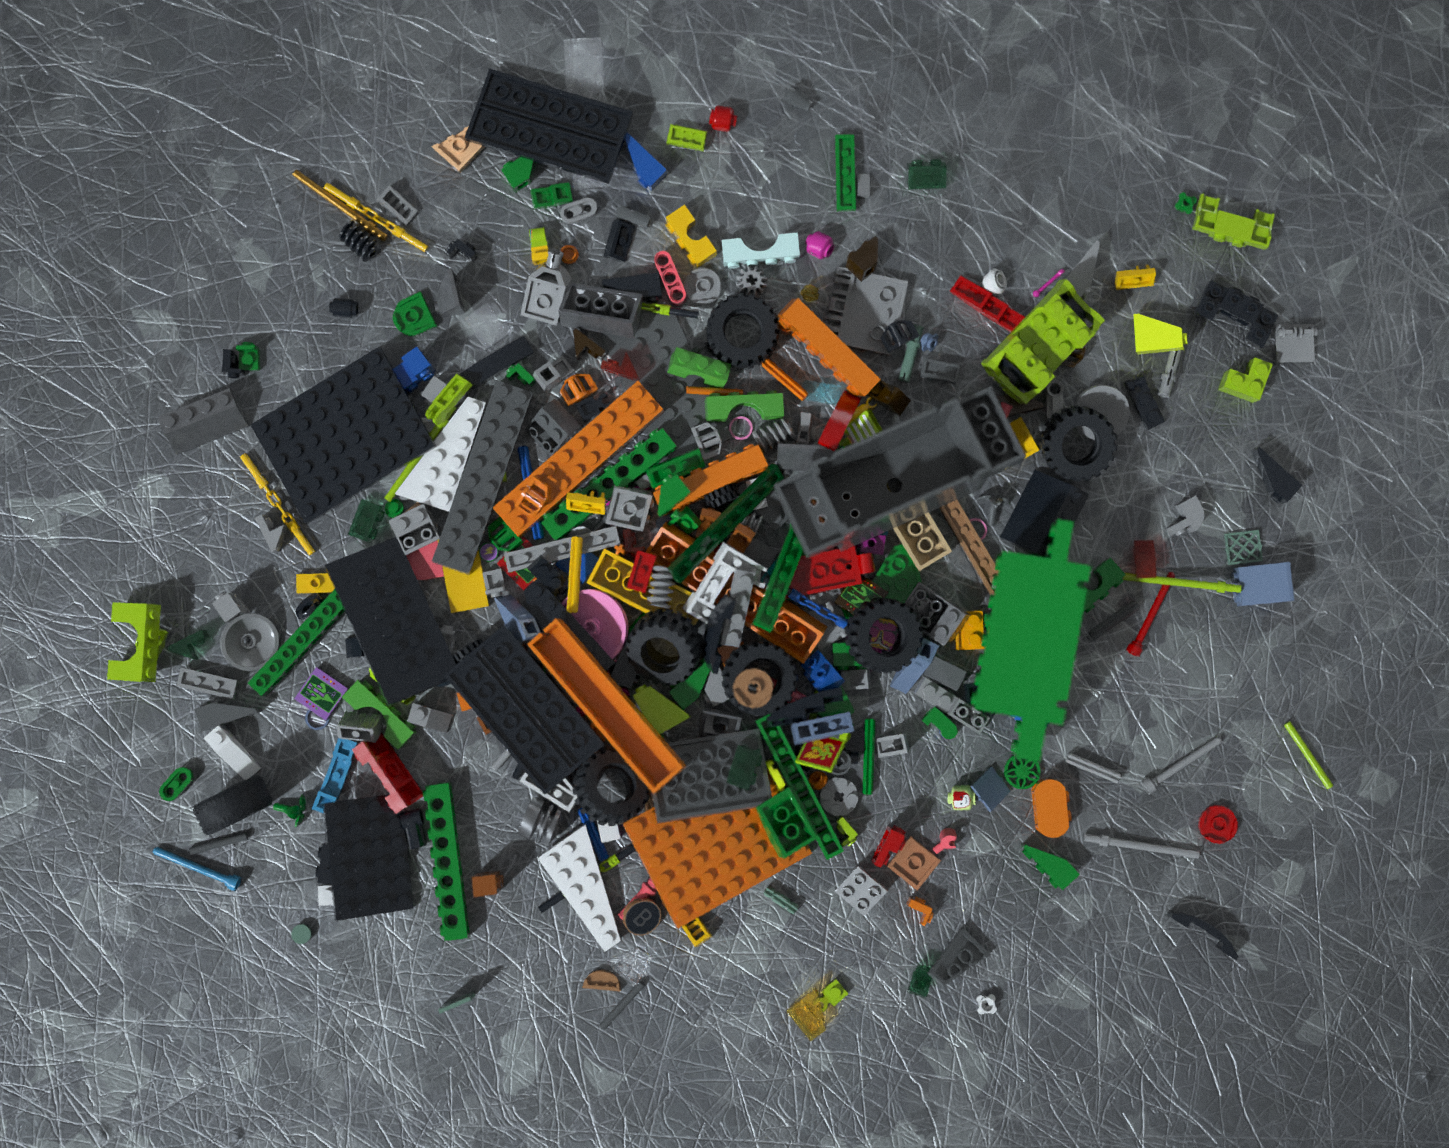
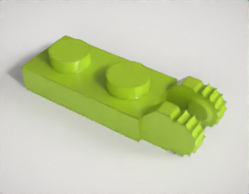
M456 374L432 401V404L425 413L426 418L433 420V423L436 425L441 424L446 419V415L471 388L472 384L459 374Z

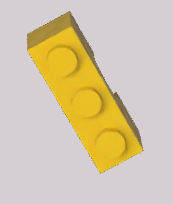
M685 204L666 217V228L671 234L674 233L678 238L676 242L681 249L685 248L688 252L686 256L692 265L696 264L699 268L717 256V250L707 236L700 240H692L688 237V230L696 223Z

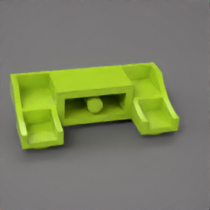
M1203 193L1200 195L1195 211L1196 216L1192 227L1193 230L1207 233L1209 237H1213V240L1217 242H1230L1235 247L1249 245L1263 250L1269 248L1275 214H1268L1256 209L1253 218L1249 219L1221 210L1217 212L1220 198L1215 199L1204 196Z

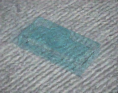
M808 380L803 381L802 388L809 394L805 399L806 401L837 405L841 386Z

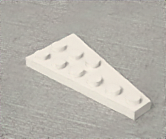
M467 397L434 442L437 447L423 455L395 494L449 512L487 403Z
M585 823L538 856V860L602 949L607 951L620 942L621 938Z

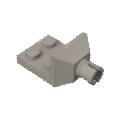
M549 249L547 261L537 266L529 275L520 315L552 325H558L560 319L558 310L566 288L572 280L565 267L561 266L563 252L558 251V254H556L555 249Z

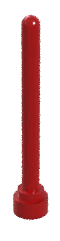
M1169 572L1166 577L1175 578V574ZM1162 584L1135 641L1128 644L1126 652L1140 657L1143 651V645L1141 644L1171 585Z

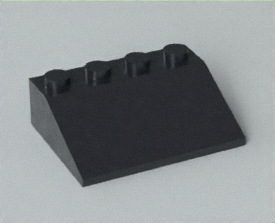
M1034 470L1000 538L1034 556L1045 558L1046 547L1051 543V540H1048V535L1052 523L1055 524L1057 519L1075 523L1089 494L1073 485Z

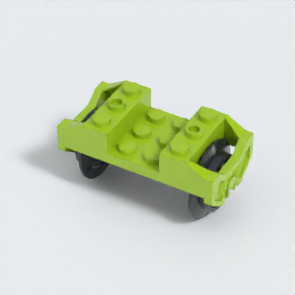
M1060 279L1050 292H1045L1044 298L994 351L988 353V357L981 362V365L990 377H994L993 380L997 381L1000 387H1003L1002 389L1006 394L1019 404H1027L1055 377L1052 373L1076 348L1084 347L1105 320L1086 304L1067 279ZM1086 319L1093 324L1090 328L1085 323Z

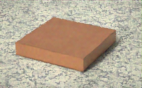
M910 836L906 840L902 851L899 850L887 867L918 891L941 860Z

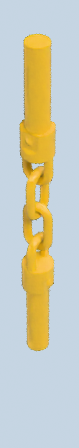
M328 182L324 185L326 191L347 203V206L354 210L357 209L372 221H376L384 226L393 235L406 240L423 252L428 250L429 246L405 232L406 230L387 221L369 207H365L356 198L348 196ZM370 211L371 213H373V214H375V215H374L373 217H371L370 215L367 214V212ZM390 225L394 226L393 230L389 228Z
M247 453L241 455V460L255 478L259 488H264L267 491L266 497L273 507L279 508L281 511V518L287 528L296 536L309 556L314 554L316 551L301 532L296 520L289 512L283 510L281 507L282 501L277 493L269 490L267 487L269 482L261 475ZM273 493L279 503L276 502L274 504L269 495L272 496ZM288 516L292 520L289 523H287V521L285 520V518H287Z

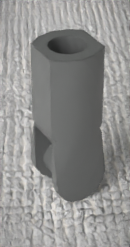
M619 207L616 210L619 219L648 229L651 216L626 207Z

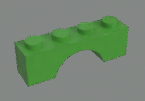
M775 390L767 391L766 394L752 391L747 392V395L731 392L728 393V396L712 393L705 399L706 422L708 423L725 422L729 413L740 406H748L755 409L760 414L762 420H777L784 417L783 393H777Z
M357 680L342 698L355 710L365 707L379 710L386 720L384 737L398 750L402 749L417 733L414 730L415 725L407 722V719L401 718V712L397 708L387 706L383 695L380 693L376 694L372 690L373 686L368 681Z

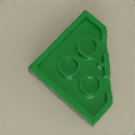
M903 544L892 547L872 582L889 592L886 598L898 600L901 603L906 602L918 582L922 583L920 572Z

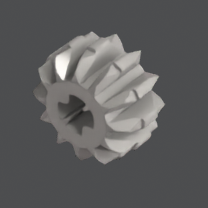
M747 266V272L741 269V275L736 276V280L740 281L736 283V287H742L739 293L746 291V296L753 293L755 298H757L756 292L762 295L764 293L762 288H767V284L764 282L768 280L767 276H762L764 270L757 272L758 266H755L754 270ZM750 278H752V280L755 281V285L747 283L749 282Z

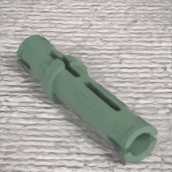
M915 324L913 325L920 336L906 344L907 348L898 378L899 381H905L906 383H910L917 350L921 346L920 339L924 329L923 326L918 325L917 327Z

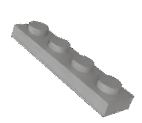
M735 568L729 596L736 603L731 620L724 619L719 640L721 645L740 646L756 574L754 571Z

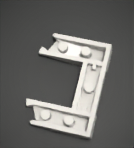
M724 542L713 559L715 561L695 593L692 592L683 606L687 613L706 624L716 606L713 604L732 572H735V568L754 571L756 574L753 584L762 589L765 587V583L760 582L761 571H767V569Z

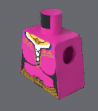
M879 618L874 622L869 632L872 635L869 641L872 649L877 653H882V650L889 652L892 649L898 636V628L893 620Z

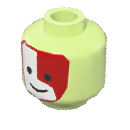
M955 785L952 787L951 792H948V804H952L954 810H971L973 805H976L975 792L970 785Z

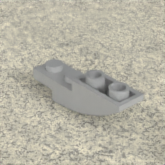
M924 676L914 691L916 695L978 734H981L990 719Z

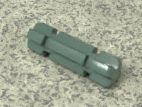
M767 886L764 890L765 896L771 897L772 901L784 909L787 908V911L791 914H795L799 906L796 903L790 902L789 898L778 891L776 892L773 887Z

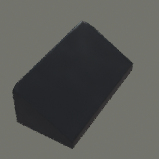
M614 220L603 256L626 262L635 226L621 220Z

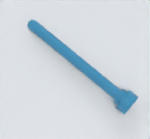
M159 847L153 849L155 855L225 883L224 885L227 886V889L234 892L241 883L242 877L235 874L227 876Z

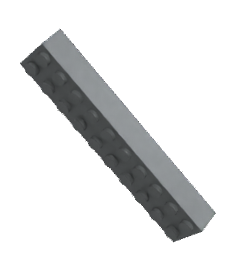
M496 380L432 563L470 575L533 397L532 392Z

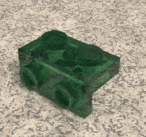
M361 499L348 535L371 543V540H374L377 536L378 529L376 527L378 522H382L384 518V507Z

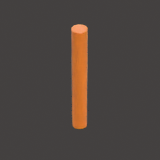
M686 386V394L709 395L720 393L721 396H728V393L739 392L740 395H743V389Z

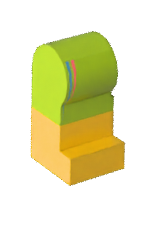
M545 227L529 229L532 262L534 265H539L547 261L549 247Z

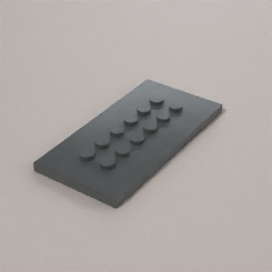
M668 300L661 304L670 305V302ZM655 306L654 310L660 311V307ZM648 310L642 312L634 338L600 333L625 389H629L635 382L639 381L664 409V413L644 429L648 438H650L649 434L657 428L659 430L663 428L678 447L660 463L698 448L691 428L706 422L705 399L709 395L686 394V386H709L703 384L704 378L698 375H688L686 378L667 373L671 355L676 347L691 351V347L676 315H661ZM725 422L709 423L718 430L722 443L732 439V435ZM709 427L697 432L699 437L714 430ZM713 437V438H711V439H708V440H706V441H703L702 443L707 442V441H709V440H712V439H714V438H716V437ZM653 443L651 445L656 453L659 450V445ZM718 443V444H716V445H713V446H711V447H708V448L711 449V448H713V447L719 445L720 443Z

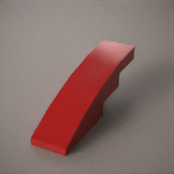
M961 275L950 290L953 295L1009 332H1012L1025 318V316L1009 308L1008 304L995 298L991 292Z

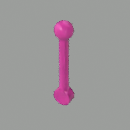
M1061 269L1041 288L1034 290L1033 296L1039 297L1040 293L1065 271Z

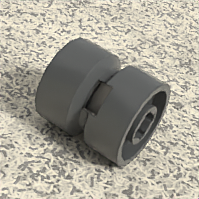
M844 750L832 772L835 775L845 774L850 769L851 758Z

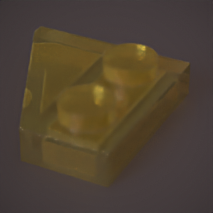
M816 987L787 1008L786 1012L810 1041L826 1030V1023Z

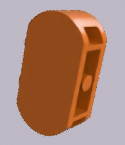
M1049 778L1041 779L1031 789L1035 828L1039 833L1047 837H1060L1066 833L1069 828V822L1072 820L1071 811L1067 809V802L1070 800L1069 792L1065 791L1064 785L1059 781Z

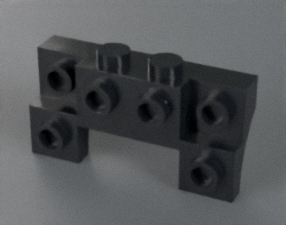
M1213 280L1207 283L1194 312L1209 319L1208 321L1210 322L1218 312L1246 328H1250L1245 340L1257 344L1261 349L1265 346L1272 332L1271 329L1279 316L1264 308V305L1256 297H1248L1239 288H1226Z

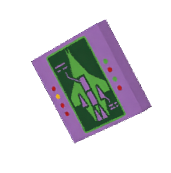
M316 667L294 699L327 721L349 688Z

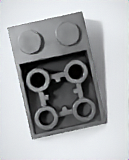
M918 582L905 604L910 606V610H914L917 614L915 618L921 621L922 626L919 629L944 647L951 645L970 617V614L921 582Z

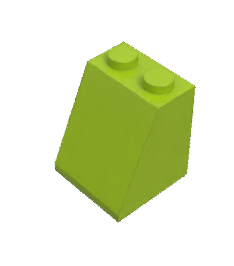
M645 684L635 690L636 694L633 695L643 715L659 734L690 718V715L654 687H647Z

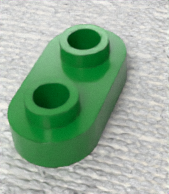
M187 767L177 768L161 785L159 789L160 797L165 801L176 800L192 783L194 778L192 770ZM183 773L187 775L186 780L181 778ZM169 788L174 790L172 795L168 792Z

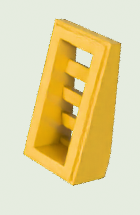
M700 917L696 918V921L689 926L686 924L682 926L695 947H699L713 937ZM699 925L700 928L692 933L691 929ZM704 932L703 936L698 939L695 938V936Z

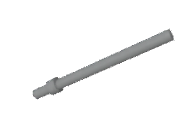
M1084 834V841L1098 843L1099 846L1107 847L1112 845L1197 859L1200 855V852L1196 850L1111 838L1104 834L1099 836Z

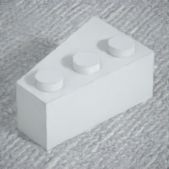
M526 772L522 776L520 782L566 811L570 812L575 805L577 795H573V787L566 778L544 795Z

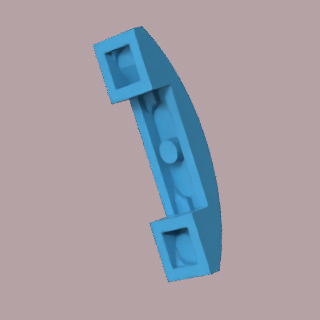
M338 738L321 790L318 791L313 804V810L323 813V803L338 801L355 754L352 749L358 745V742Z

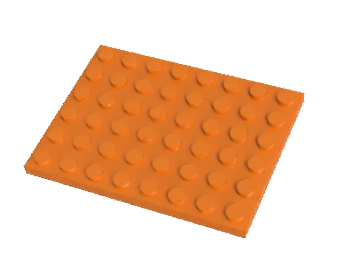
M767 770L771 794L773 797L774 795L779 793V791ZM652 807L622 823L677 929L812 854L807 844L787 858L779 857L767 836L756 808L657 824L655 809Z

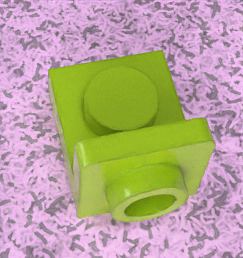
M840 816L836 820L838 823L836 827L843 835L848 834L840 844L843 847L845 845L849 847L857 840L856 836L858 834L846 819Z

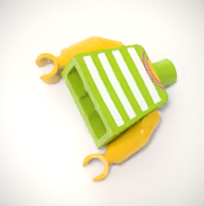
M869 397L865 404H861L856 408L844 432L846 438L840 441V446L843 445L846 448L883 431L872 412L876 408L877 403L874 406H870L868 403L873 399L872 397Z

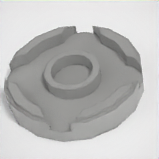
M697 268L686 277L684 289L687 298L692 303L698 306H707L713 304L719 298L722 283L718 274L711 269Z

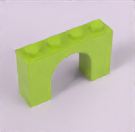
M112 602L111 622H124L133 625L138 634V647L133 657L127 661L108 660L107 680L156 682L161 605Z

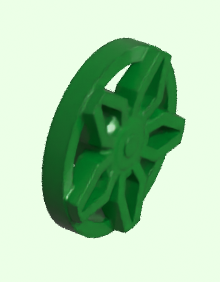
M1011 756L1004 766V776L1007 782L1017 789H1028L1034 786L1040 777L1039 763L1033 761L1031 766L1028 767L1027 763L1030 760H1026L1023 764V760L1017 758L1020 761V764L1017 765L1015 756ZM1012 761V762H1013V766H1015V768H1010V769L1008 770V766H1009L1010 762ZM1034 765H1036L1037 774L1030 770ZM1014 771V775H1008V773ZM1030 773H1032L1035 776V778H1030ZM1009 777H1010V778H1015V777H1017V778H1016V784H1017V785H1015V784L1009 779ZM1026 778L1030 781H1033L1029 785L1024 786L1026 783ZM1023 779V783L1020 786L1019 780Z

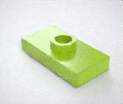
M670 124L667 144L704 151L707 131Z

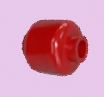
M717 105L715 109H711L709 124L712 125L713 130L729 132L732 126H736L737 115H734L733 108Z

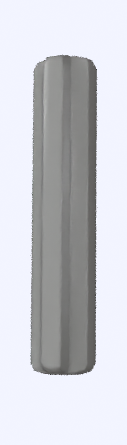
M1069 753L1066 757L1067 763L1109 781L1118 783L1121 779L1120 773L1073 753Z

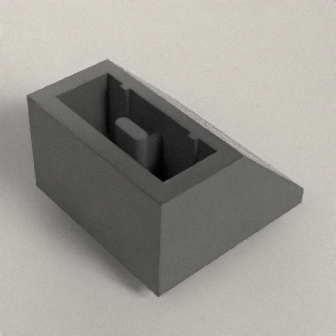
M554 399L539 410L525 430L551 457L575 435L581 425Z

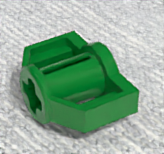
M501 517L488 526L489 540L498 550L508 553L513 552L523 543L522 539L511 530ZM503 524L505 527L493 536L492 532ZM514 537L516 539L506 548H502L511 538Z

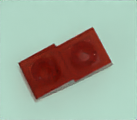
M1134 540L1136 578H1156L1154 540Z

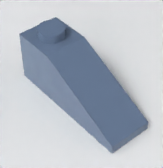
M850 712L791 725L794 745L854 732Z

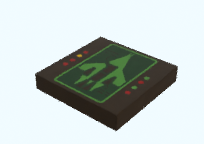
M861 574L863 584L845 587L835 600V604L854 616L853 611L855 608H861V603L865 601L870 602V599L886 598L889 592Z

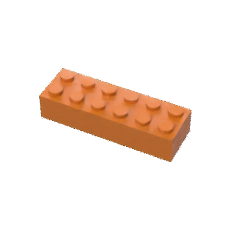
M799 298L792 299L778 313V322L785 329H790L793 332L792 336L798 342H804L807 345L805 349L811 355L818 356L820 358L819 363L824 368L831 369L834 372L832 375L839 382L845 383L847 385L846 389L852 395L866 396L881 380Z
M750 444L744 447L743 452L739 454L736 452L730 453L721 462L715 460L709 463L708 468L701 470V468L695 469L686 478L680 476L679 478L690 490L691 495L665 515L673 513L677 508L682 509L704 499V496L721 487L734 482L737 484L765 471L768 468V464L759 444L756 446ZM661 485L656 487V491L653 492L658 505Z

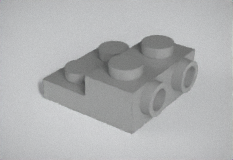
M614 485L605 523L643 532L644 526H648L649 508H653L655 498L652 497V492L634 487L629 489Z

